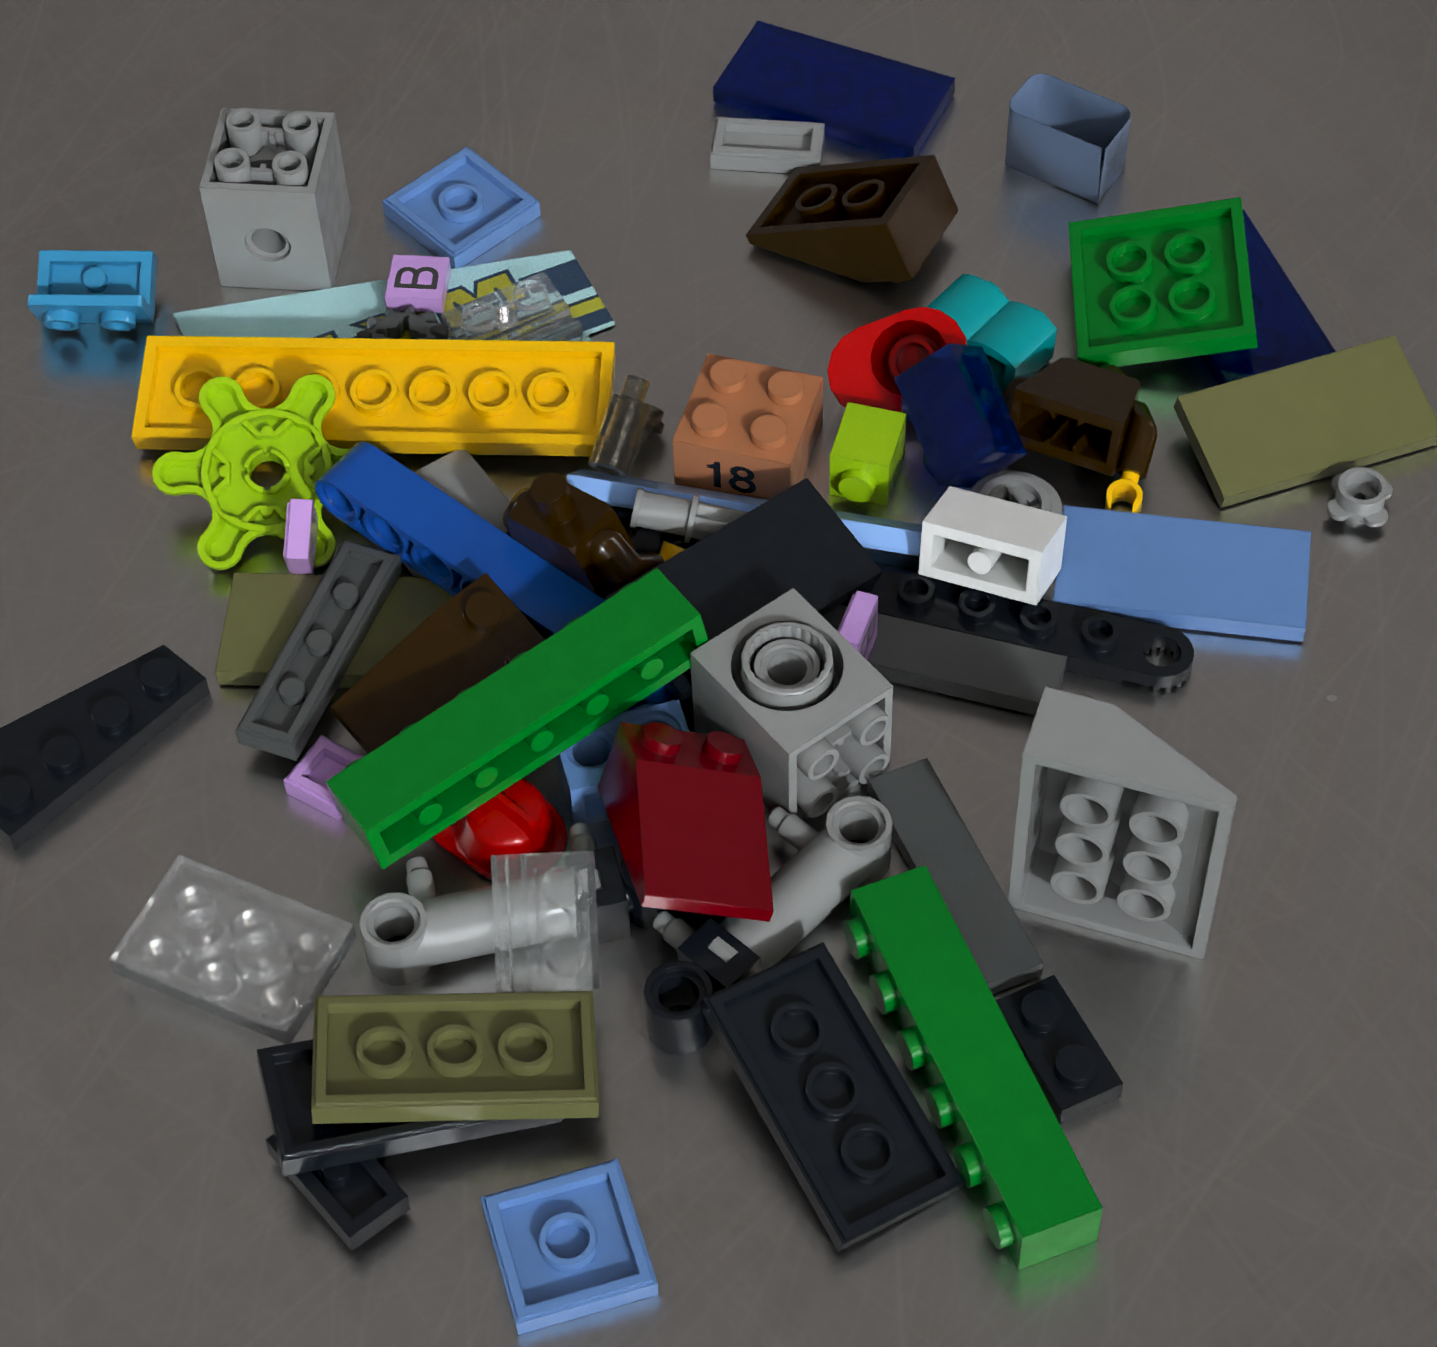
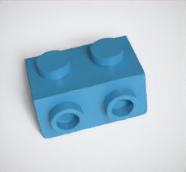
M39 250L36 294L28 295L27 307L41 323H44L45 327L61 331L76 330L79 328V323H101L102 327L114 331L134 330L136 324H154L158 258L153 251Z

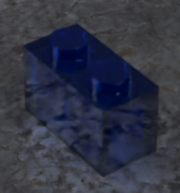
M949 343L894 378L902 396V411L907 413L906 418L915 428L924 450V465L930 475L936 480L938 486L971 488L984 477L997 473L1027 455L982 347Z

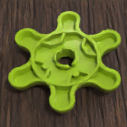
M311 374L299 378L293 384L286 400L277 407L268 409L251 404L245 397L242 387L234 379L218 376L208 380L199 392V403L202 411L209 417L212 423L213 433L210 441L202 449L195 452L173 451L165 453L153 465V482L159 491L171 496L197 495L204 498L210 504L212 520L206 531L200 536L197 544L198 555L209 568L227 570L235 566L241 560L247 545L257 537L272 535L285 540L287 502L290 503V499L313 500L318 517L315 568L327 564L333 558L336 552V540L322 519L323 504L316 494L315 483L351 448H337L330 445L324 439L321 432L322 422L326 414L333 408L336 400L335 389L324 376ZM267 461L279 463L286 471L281 481L271 486L270 490H264V487L258 486L251 480L252 472L256 466Z

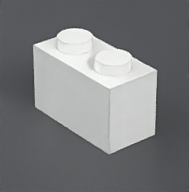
M949 486L922 521L918 574L1036 606L1061 570L1067 516Z

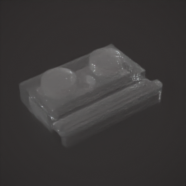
M544 271L441 313L442 324L446 325L450 340L583 341L581 323L579 320L575 321L571 316L569 306Z
M594 851L491 855L496 993L600 989Z

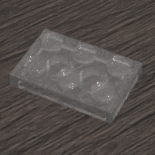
M179 855L109 957V962L113 973L284 1044H290L314 1008V996L322 995L357 937L354 924Z

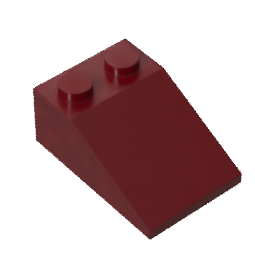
M621 722L601 776L598 790L640 905L642 907L770 922L774 908L761 776L745 740L738 739L729 733L721 731L702 734L676 730L672 726L659 722H651L646 725Z

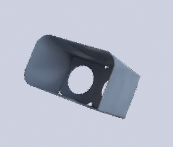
M1048 74L1032 75L1009 102L1005 165L1098 204L1125 169L1131 112L1120 103ZM1100 167H1101V168H1102V174H1101V181H1100V187H1099V177H1100Z

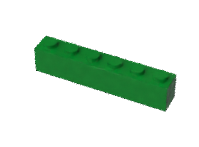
M658 568L636 582L627 584L605 602L583 616L571 620L557 633L529 651L517 655L510 663L473 687L464 689L453 700L417 723L405 727L397 736L363 758L351 762L341 772L325 781L344 820L382 870L690 669V653L708 642L701 614Z
M923 865L851 890L850 919L843 921V930L849 949L856 959L865 957L873 973L870 975L869 981L875 1002L883 1014L892 1012L900 1028L897 1031V1041L901 1055L911 1071L920 1069L928 1085V1088H925V1099L931 1117L939 1129L948 1126L957 1146L953 1148V1154L957 1169L968 1188L977 1186L987 1206L983 1208L984 1222L996 1248L1002 1249L1007 1247L1017 1269L1021 1270L1097 1241L1103 1207L927 866Z

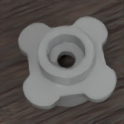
M1355 467L1338 473L1333 477L1331 486L1335 490V496L1327 504V513L1331 518L1337 521L1348 520L1353 523H1365L1369 527H1380L1387 522L1388 512L1384 508L1385 500L1392 496L1393 488L1380 473L1366 467Z

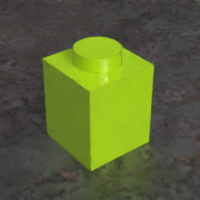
M847 403L830 453L829 495L847 498L855 502H869L888 506L905 455L907 413Z

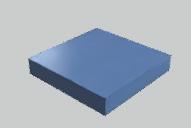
M467 146L382 201L386 217L435 256L449 257L452 269L463 268L541 216L540 202Z
M618 1158L480 1197L518 1335L659 1295L658 1283Z

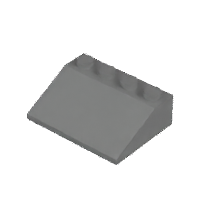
M1045 686L1022 753L1008 901L1012 908L1204 960L1238 796L1115 704L1097 700L1082 692H1066Z

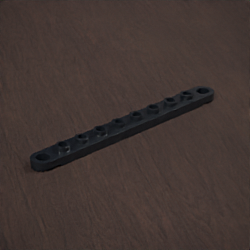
M612 507L625 531L629 528V533H634L635 537L631 542L637 553L656 552L659 554L664 541L680 546L683 549H687L700 541L699 539L691 538L690 544L684 543L685 536L638 526L636 528L630 527L633 509ZM875 562L883 571L879 581L862 591L878 596L879 614L1068 656L1066 671L1121 684L1125 680L1142 684V687L1145 688L1151 686L1153 691L1165 688L1166 692L1170 691L1173 686L1179 688L1183 681L1186 682L1192 669L1194 649L1190 640L1182 632L1162 625L1040 599L1035 606L919 575L918 571L879 562ZM851 598L841 605L848 606ZM1157 648H1160V652H1164L1165 648L1168 649L1167 654L1173 652V657L1177 659V662L1170 666H1157L1150 663L1145 658L1144 653L1146 655L1149 654L1150 649L1152 652H1156Z

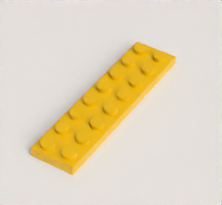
M147 336L131 438L136 449L200 450L210 441L213 433L212 423L209 417L202 411L199 403V392L208 380L218 376L234 379L242 387L245 397L251 404L268 409L283 403L290 394L293 384L299 378L305 375L317 374L328 379L335 389L336 400L333 408L326 414L322 422L321 432L324 439L330 445L337 448L349 449L361 441L368 442L384 453L450 454L455 450H467L470 455L609 457L616 364L615 343L593 341Z

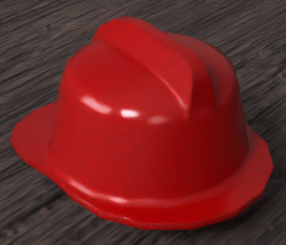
M923 306L903 310L863 325L843 336L831 352L827 368L830 389L839 404L845 408L848 402L897 412H904L940 398L954 389L964 375L969 356L966 336L957 322L941 310Z
M524 779L514 783L432 837L442 848L469 865L480 875L497 884L553 873L565 857L568 841L563 818L546 801L538 788Z

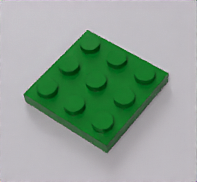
M1241 197L1068 222L1078 361L1097 367L1106 364L1121 367L1258 348Z

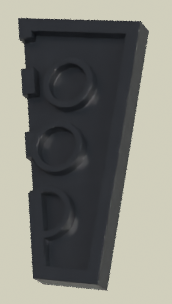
M162 645L1 727L0 838L16 851L207 696L210 691L206 677L168 647Z

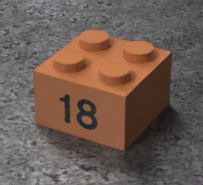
M708 353L672 439L675 484L770 500L802 481L823 425V377Z

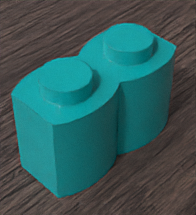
M962 274L927 306L928 308L941 310L957 322L967 341L969 356L965 370L977 382L995 393L1002 395L1007 384L1013 378L1038 372L1053 357L1057 334L1055 325L1042 311L1020 302L1009 301L1000 288L990 281L974 275Z

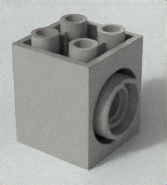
M221 107L199 185L221 286L318 291L334 288L351 216V206L335 112Z
M794 588L690 653L694 730L702 734L721 731L729 733L738 739L745 740L761 776L763 803L770 810L775 807H782L788 813L795 814L802 820L808 817H818L829 810L839 796L857 784H867L868 779L881 775L890 763L893 685Z

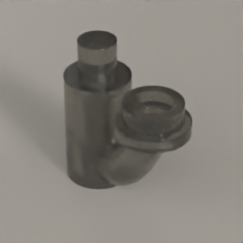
M627 375L621 395L611 394L588 461L589 466L609 475L627 478L633 462L642 450L650 433L661 434L665 425L661 421L664 412L655 406L643 403L650 385L649 381L638 376Z

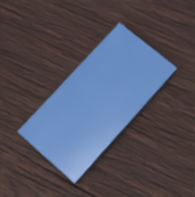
M1064 505L1063 515L1067 516L1062 566L1055 578L1054 602L1166 627L1303 642L1307 617L1311 531Z

